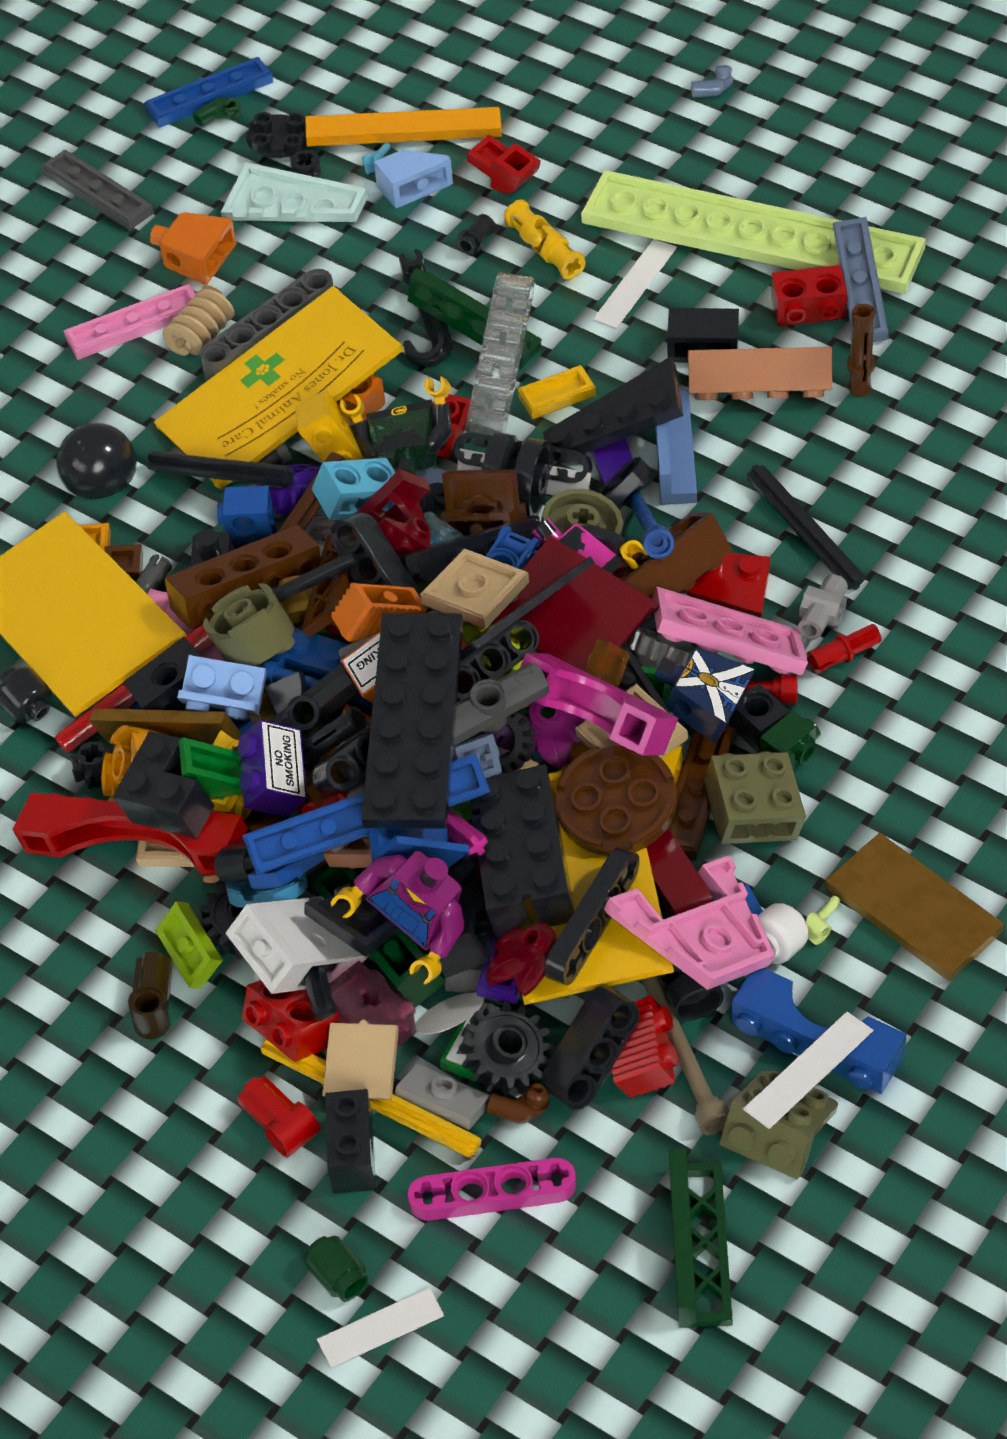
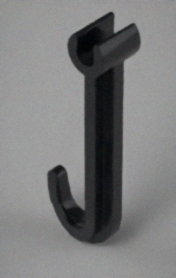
M418 249L414 250L416 260L413 262L406 261L403 253L399 256L403 280L409 285L411 274L416 268L427 273L423 254ZM418 308L432 344V349L425 353L418 352L411 341L406 340L403 342L404 351L409 360L415 364L434 366L440 364L450 355L453 348L452 337L447 324Z

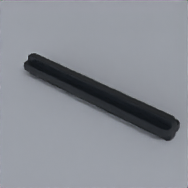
M155 451L148 454V461L146 463L147 468L154 472L282 487L291 486L295 475L292 468L283 465Z
M756 464L752 466L751 471L747 473L749 482L834 575L841 576L846 580L848 590L859 589L860 584L865 581L864 574L764 465L759 466Z

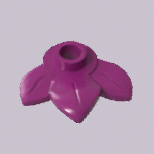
M533 702L529 707V718L532 721L530 723L532 729L535 728L534 742H536V746L531 753L538 750L545 762L561 770L570 757L573 743L585 744L577 737L575 728L586 721V719L559 709H555V714L551 718H544L541 715V711L546 706Z

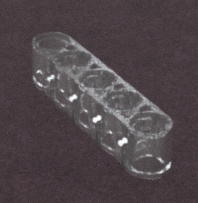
M498 272L496 276L467 417L466 433L477 432L494 435V433L498 432L506 433L533 299L534 277Z

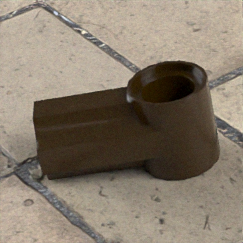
M145 952L142 957L136 958L133 992L128 999L134 1030L144 1039H156L163 1036L169 1030L171 1024L168 1009L173 962L171 957H166L160 952Z

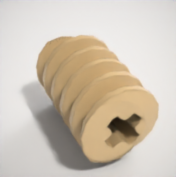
M203 285L194 298L189 300L186 307L182 308L179 314L171 320L170 324L164 327L162 331L163 339L171 351L178 355L186 356L188 353L199 355L201 348L211 341V338L218 335L219 330L226 326L227 321L233 319L235 315L234 308L217 288L211 285Z

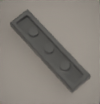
M63 150L41 166L44 176L129 231L154 214L152 204L67 150Z

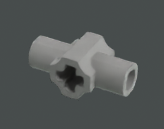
M830 574L824 579L820 588L807 587L799 611V616L802 619L798 624V630L805 638L818 639L827 625L838 628L847 601V597H844V594L847 591L848 585L843 577Z

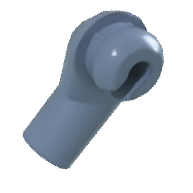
M729 65L717 66L715 68V78L712 80L691 82L692 98L719 96L733 84L732 68Z

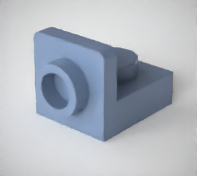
M475 734L453 746L452 762L477 754L485 778L502 773L499 749L493 734Z

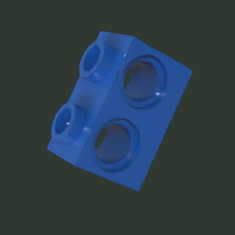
M269 486L225 487L224 501L217 504V519L219 525H225L222 532L230 533L234 549L277 533Z

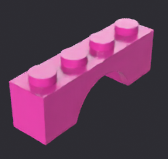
M525 653L520 668L528 663H536L549 684V694L535 702L546 707L574 714L596 724L610 735V740L642 756L664 755L678 717L550 654Z

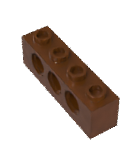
M295 525L164 577L170 609L190 630L203 624L205 617L210 622L214 615L211 608L228 593L246 585L249 586L251 591L261 589L258 583L267 584L271 589L278 587L279 581L285 578L303 575L318 568L321 560L319 544L299 525Z

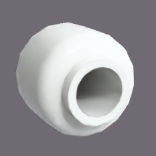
M774 903L758 915L775 954L771 964H782L788 961L804 947L808 940V927L803 916L793 907L783 903Z

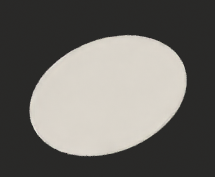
M475 992L446 999L429 1009L419 1018L416 1023V1031L421 1034H434L453 1028L473 1016L483 1005L484 998L478 997Z

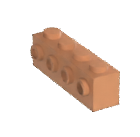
M832 346L688 350L689 393H696V400H718V393L732 392V399H753V392L767 391V398H789V391L803 390V397H824V390H832Z

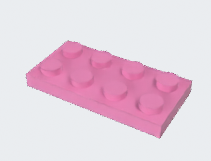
M656 587L652 600L659 605V608L654 612L657 632L664 638L674 642H681L682 640L692 642L701 649L711 653L722 651L732 654L737 660L744 663L752 664L755 661L765 664L780 674H790L791 672L803 675L808 661L798 629Z

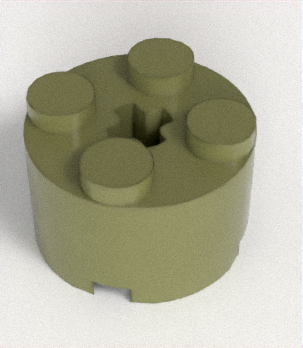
M258 583L261 589L252 591L246 585L228 593L211 608L214 615L210 622L205 617L203 622L204 629L226 662L261 667L264 661L270 659L275 654L288 651L294 645L295 639L292 636L294 625L267 584Z

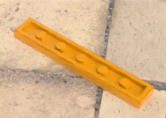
M499 107L306 116L307 146L485 138L487 135H491L493 138L502 137Z

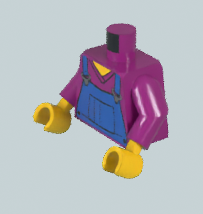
M415 851L408 858L402 855L381 856L374 860L354 880V887L342 888L332 899L331 906L339 899H346L350 903L351 908L342 917L348 918L360 906L361 896L363 894L367 895L366 901L425 951L428 948L431 950L428 955L413 962L409 969L412 976L424 965L429 974L423 983L425 985L440 975L442 970L440 958L447 957L464 929L462 909L458 903L462 888L458 882L448 875L446 863L439 858L429 859L420 851Z

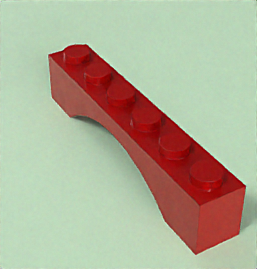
M31 793L12 829L26 854L61 858L76 850L99 843L119 840L146 841L163 845L178 852L189 860L200 874L215 876L217 874L214 862L218 851L249 833L242 816L232 812H211L198 838L194 839L132 823L119 805L113 801L96 800L91 797H66L55 793L48 795Z

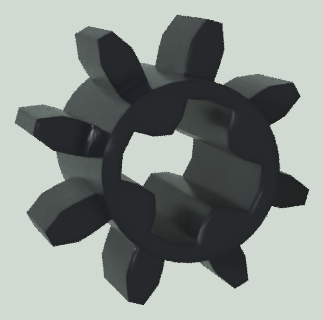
M101 740L81 744L77 755L70 756L75 782L84 780L90 790L92 788H101V774L105 752L113 754L114 747L106 750Z

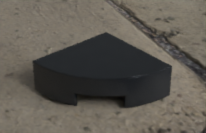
M303 670L265 686L276 714L282 711L292 698L302 695L304 690H306V679Z

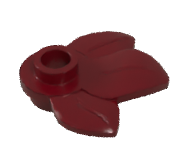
M536 923L527 929L516 928L503 934L494 944V948L499 954L489 964L487 971L488 984L493 986L515 978L518 990L523 996H527L545 976V965L548 955L557 941L553 928L546 923Z

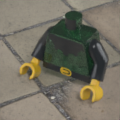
M440 376L441 387L438 391H434L433 379L428 377L425 380V390L434 397V403L430 399L366 414L367 420L365 421L362 418L365 409L364 403L356 394L354 396L357 400V407L352 411L347 410L345 401L341 399L340 408L346 416L352 419L353 425L350 427L363 456L366 459L387 458L395 473L401 469L417 476L416 471L432 468L436 464L437 453L442 450L452 434L449 403L445 404V398L451 391V385L448 380Z

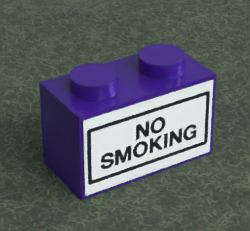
M259 720L239 738L238 754L241 756L242 769L240 787L243 791L244 808L287 817L307 800L301 729Z

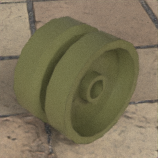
M570 489L555 494L546 502L541 517V523L549 518L562 534L577 523L580 526L585 524L598 526L614 531L621 536L624 524L621 511L613 501L600 493L586 489Z

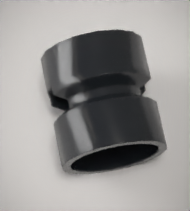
M673 963V973L657 976L661 987L666 991V999L674 1016L679 1020L691 1021L703 1018L714 1012L724 1000V993L720 985L707 990Z

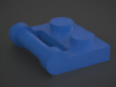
M294 627L292 636L295 639V643L292 648L284 653L275 654L271 660L268 659L264 663L262 668L267 670L265 682L272 684L297 673L285 669L286 667L297 671L303 670L304 673L323 678L341 664L338 650L349 644L317 634L309 638L301 629ZM305 675L306 690L304 691H307L320 680Z

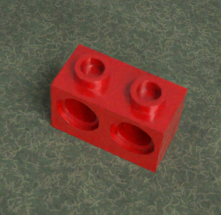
M840 265L771 273V299L777 326L846 319L847 290Z
M259 980L247 985L242 1019L292 1061L297 1062L328 1048L330 1023H337L339 1013L336 1011L332 1018L318 1021L313 1016L307 989L271 994L265 984Z

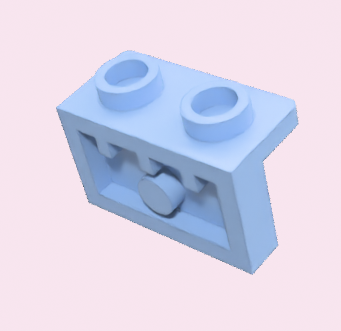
M189 655L182 690L178 691L177 698L181 703L186 704V710L209 711L210 708L224 710L229 718L246 721L248 715L259 716L267 670L266 668Z

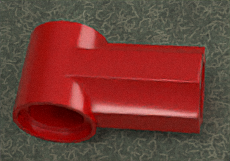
M266 1076L251 1079L244 1085L243 1091L237 1097L239 1105L264 1129L270 1143L285 1158L290 1157L321 1132L320 1124L312 1112L299 1101L294 1104Z

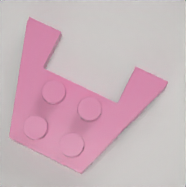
M730 856L706 863L701 866L698 872L716 901L667 919H662L638 888L609 898L604 907L608 915L707 990L770 965L775 956L757 914H751L745 900L748 893L744 884L738 883L733 873L736 866Z

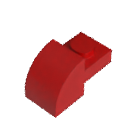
M487 135L467 154V162L492 178L491 188L505 194L513 193L539 170L541 160L518 144L514 143L508 148L491 135Z

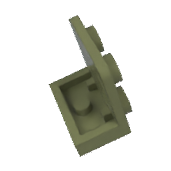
M761 1071L731 1101L719 1145L798 1180L804 1173L814 1136L836 1113L838 1102L828 1097L824 1091L812 1088L778 1122L768 1129L743 1110L749 1102L781 1074L777 1071Z

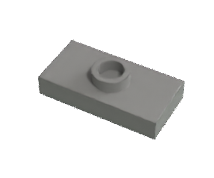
M416 1064L397 1084L395 1090L396 1096L466 1130H469L482 1116L490 1100V1095L419 1064Z

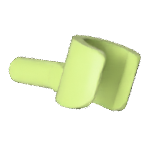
M832 896L817 914L812 912L807 916L808 939L814 945L822 943L831 932L832 927L825 921L841 902L838 896Z

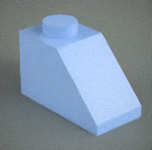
M402 149L374 161L377 187L395 209L453 184L451 159L447 155Z

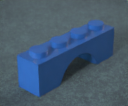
M765 968L750 973L732 1000L733 1025L737 1026L740 1031L747 1035H757L773 1043L779 1050L788 1054L795 1053L800 1056L829 1029L810 1022L798 1011L793 1001V981ZM868 1016L862 1022L874 1031L832 1071L848 1078L855 1086L861 1089H871L882 1095L905 1057L907 1034Z

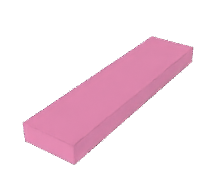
M190 284L181 286L64 330L65 339L77 360L164 328L170 324L171 320L179 314L182 308L186 307L189 300L194 298L195 292Z

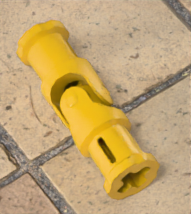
M516 200L507 207L503 216L505 224L508 227L517 229L521 239L525 243L531 244L533 250L544 261L554 264L562 278L570 280L582 272L586 264L584 255L571 249L568 240L551 227L542 216L535 215L525 200Z

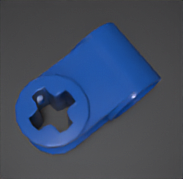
M504 525L486 557L522 570L540 549L541 540L535 537L532 540L512 532L510 526Z

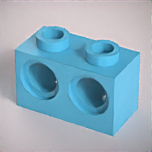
M387 458L323 462L312 486V491L329 520L346 519L353 516L395 474V471ZM390 500L382 510L388 511L395 503Z

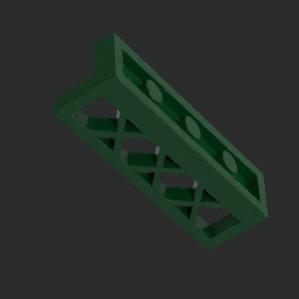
M416 268L411 274L408 302L520 369L541 348V338L432 273H425Z
M686 1148L669 1149L679 1328L733 1326L721 1162L687 1163ZM713 1176L714 1187L702 1198L689 1188L688 1177ZM714 1198L715 1208L709 1204ZM690 1201L695 1204L691 1209H690ZM702 1210L713 1218L717 1224L705 1237L691 1227V1221ZM716 1238H718V1248L712 1244ZM692 1239L698 1243L694 1248L692 1247ZM704 1250L719 1260V1266L708 1277L694 1267L693 1263ZM719 1277L721 1281V1288L714 1283ZM695 1279H696L699 1283H701L696 1289H695ZM709 1290L722 1300L723 1312L696 1313V1301Z

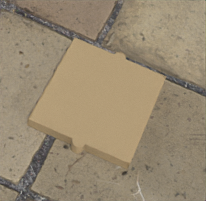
M361 1020L359 1024L330 1023L323 1096L325 1097V1093L368 1089L369 1099L392 1100L399 1027L397 1025L369 1024L366 1020Z

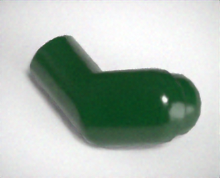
M234 97L216 98L193 112V118L200 127L213 119L232 120L240 114L241 104Z

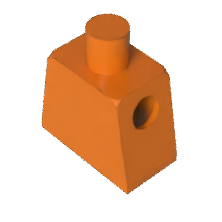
M187 212L179 214L169 228L155 225L150 234L151 243L160 246L163 264L166 268L204 285H208L236 245L232 219Z

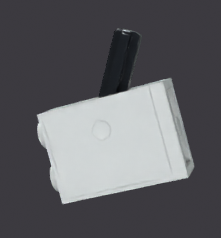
M316 897L246 904L227 930L226 935L255 971V980H261L271 994L307 989L314 1018L318 1021L332 1018L336 1010L330 986L348 983L367 957L304 914L305 902Z

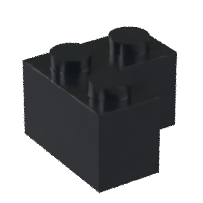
M149 731L112 797L132 823L197 839L215 805L197 780L182 776L178 742L181 738Z

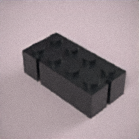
M546 764L485 778L490 793L470 800V806L473 814L474 828L481 832L488 841L483 847L485 852L478 856L486 911L495 939L500 938L503 934L513 929H527L531 926L524 900L527 899L532 901L538 923H546L550 927L567 924L575 909L561 828L556 811L555 794Z

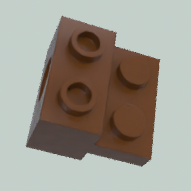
M516 469L451 470L442 474L446 511L440 515L444 542L527 517L525 502H519Z

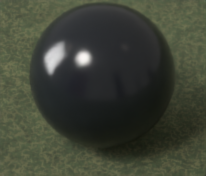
M88 423L75 428L63 439L58 449L56 465L59 478L68 491L82 498L98 499L114 495L129 485L136 473L137 459L131 441L122 431L105 423Z

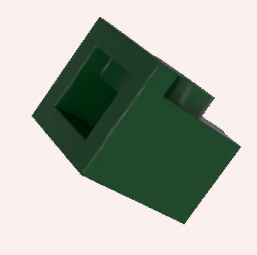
M792 710L760 737V752H788L794 772L795 767L799 764L807 763L812 758L816 750L815 740L821 735L820 730L812 720L804 719Z

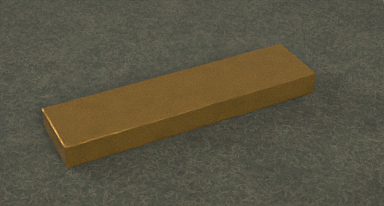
M96 708L93 709L89 721L106 742H109L115 731L124 725L167 733L174 737H184L207 744L214 743L220 730L238 741L242 736L225 712Z

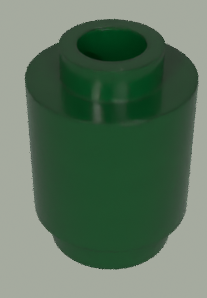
M338 1236L320 1237L308 1248L305 1266L332 1297H339L342 1302H347L354 1299L365 1289L369 1281L368 1276L365 1274V1266Z

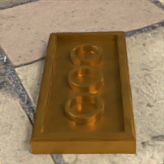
M880 832L826 879L825 888L829 892L838 896L841 901L949 982L1004 931L1003 922Z

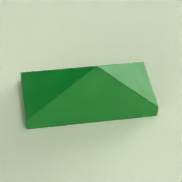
M184 737L178 741L182 776L197 780L210 800L243 794L240 787L242 776L241 756L238 754V751Z

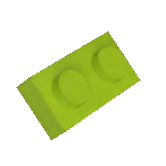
M175 902L156 927L155 932L188 987L202 989L223 960L189 904Z

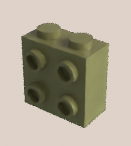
M760 752L758 754L741 755L726 753L719 756H711L703 780L720 844L798 839L806 819V814L788 752Z

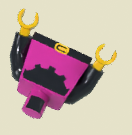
M547 518L531 532L536 538L541 540L542 545L545 543L543 542L545 536L548 535L585 558L591 556L595 564L611 574L624 563L621 558H624L632 569H636L639 566L632 559V556L638 552L643 553L645 556L648 555L639 541H629L614 531L591 524L580 526L575 523L562 534L553 522Z

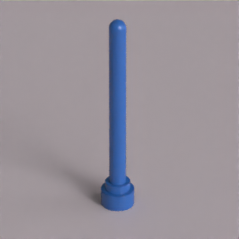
M632 491L627 498L644 531L642 545L650 557L656 559L665 558L674 548V539L666 527L657 525L639 491L636 493Z

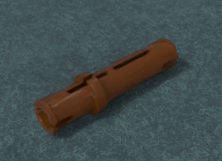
M858 304L852 309L851 354L847 359V369L850 372L848 389L852 395L857 397H864L871 392V373L874 371L876 363L875 357L872 355L875 311L873 306L869 304Z

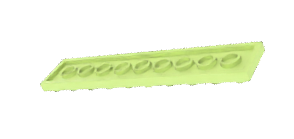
M604 170L581 213L583 224L793 270L839 265L833 222L841 220ZM868 226L880 289L906 294L925 250L926 238Z

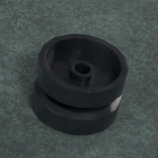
M494 433L485 452L482 470L516 469L519 502H525L527 517L539 515L545 500L550 474L551 451L548 441L527 438L520 445L516 435Z

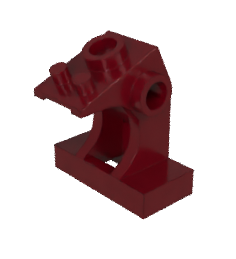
M399 469L354 515L359 513L371 515L398 556L430 546L431 528L426 522L419 501L430 491L427 479ZM390 500L395 503L388 511L382 510Z

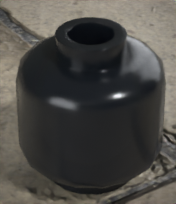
M12 667L0 676V707L14 721L26 723L34 720L36 722L49 712L51 708L49 701L52 691L31 668L21 667L18 669L17 667Z

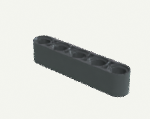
M313 269L306 272L206 343L199 352L205 382L334 286L332 274L324 269Z

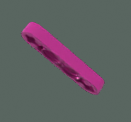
M549 1158L428 1175L417 1178L411 1183L408 1189V1201L414 1216L424 1221L560 1203L573 1196L576 1190V1172L569 1161L562 1158ZM560 1174L562 1185L553 1186L552 1175ZM534 1176L538 1178L539 1190H534L532 1178ZM518 1178L526 1184V1187L518 1194H508L502 1189V1185L508 1179ZM469 1184L478 1185L483 1189L481 1196L475 1200L462 1199L459 1196L461 1188ZM451 1188L453 1202H447L446 1189ZM432 1192L433 1203L424 1204L423 1193Z

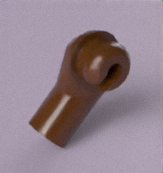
M533 1084L529 1086V1091L515 1100L492 1093L486 1113L517 1124L527 1123L546 1111L550 1102L549 1091L543 1085Z

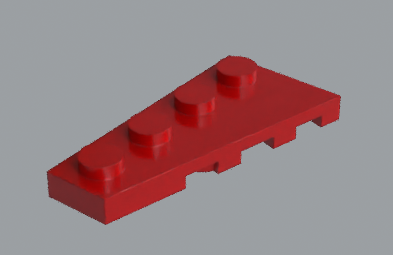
M729 553L721 559L722 564L718 568L703 573L695 580L696 584L694 587L684 592L687 593V596L762 618L771 557ZM621 558L624 563L620 567L626 563L624 558Z

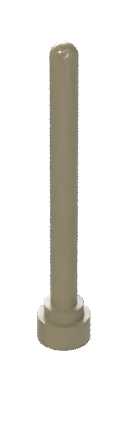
M657 976L641 979L648 996L651 995L661 1007L666 1006L671 1014L673 1030L668 1031L669 1041L676 1049L681 1068L697 1100L695 1119L701 1132L704 1135H715L723 1132L729 1112L727 1104L718 1097L713 1096L682 1027L666 999V993L661 987Z

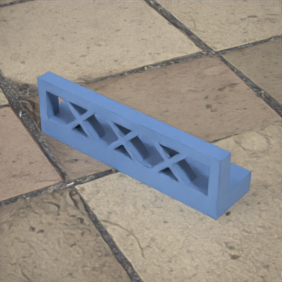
M688 388L680 389L684 416L655 427L661 505L697 503Z

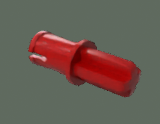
M870 624L847 636L837 634L835 639L829 643L808 651V663L816 674L844 661L850 663L853 661L855 654L880 643L882 636L875 624Z

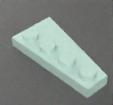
M245 162L221 210V215L224 218L232 219V221L357 222L368 198L367 189L363 187Z

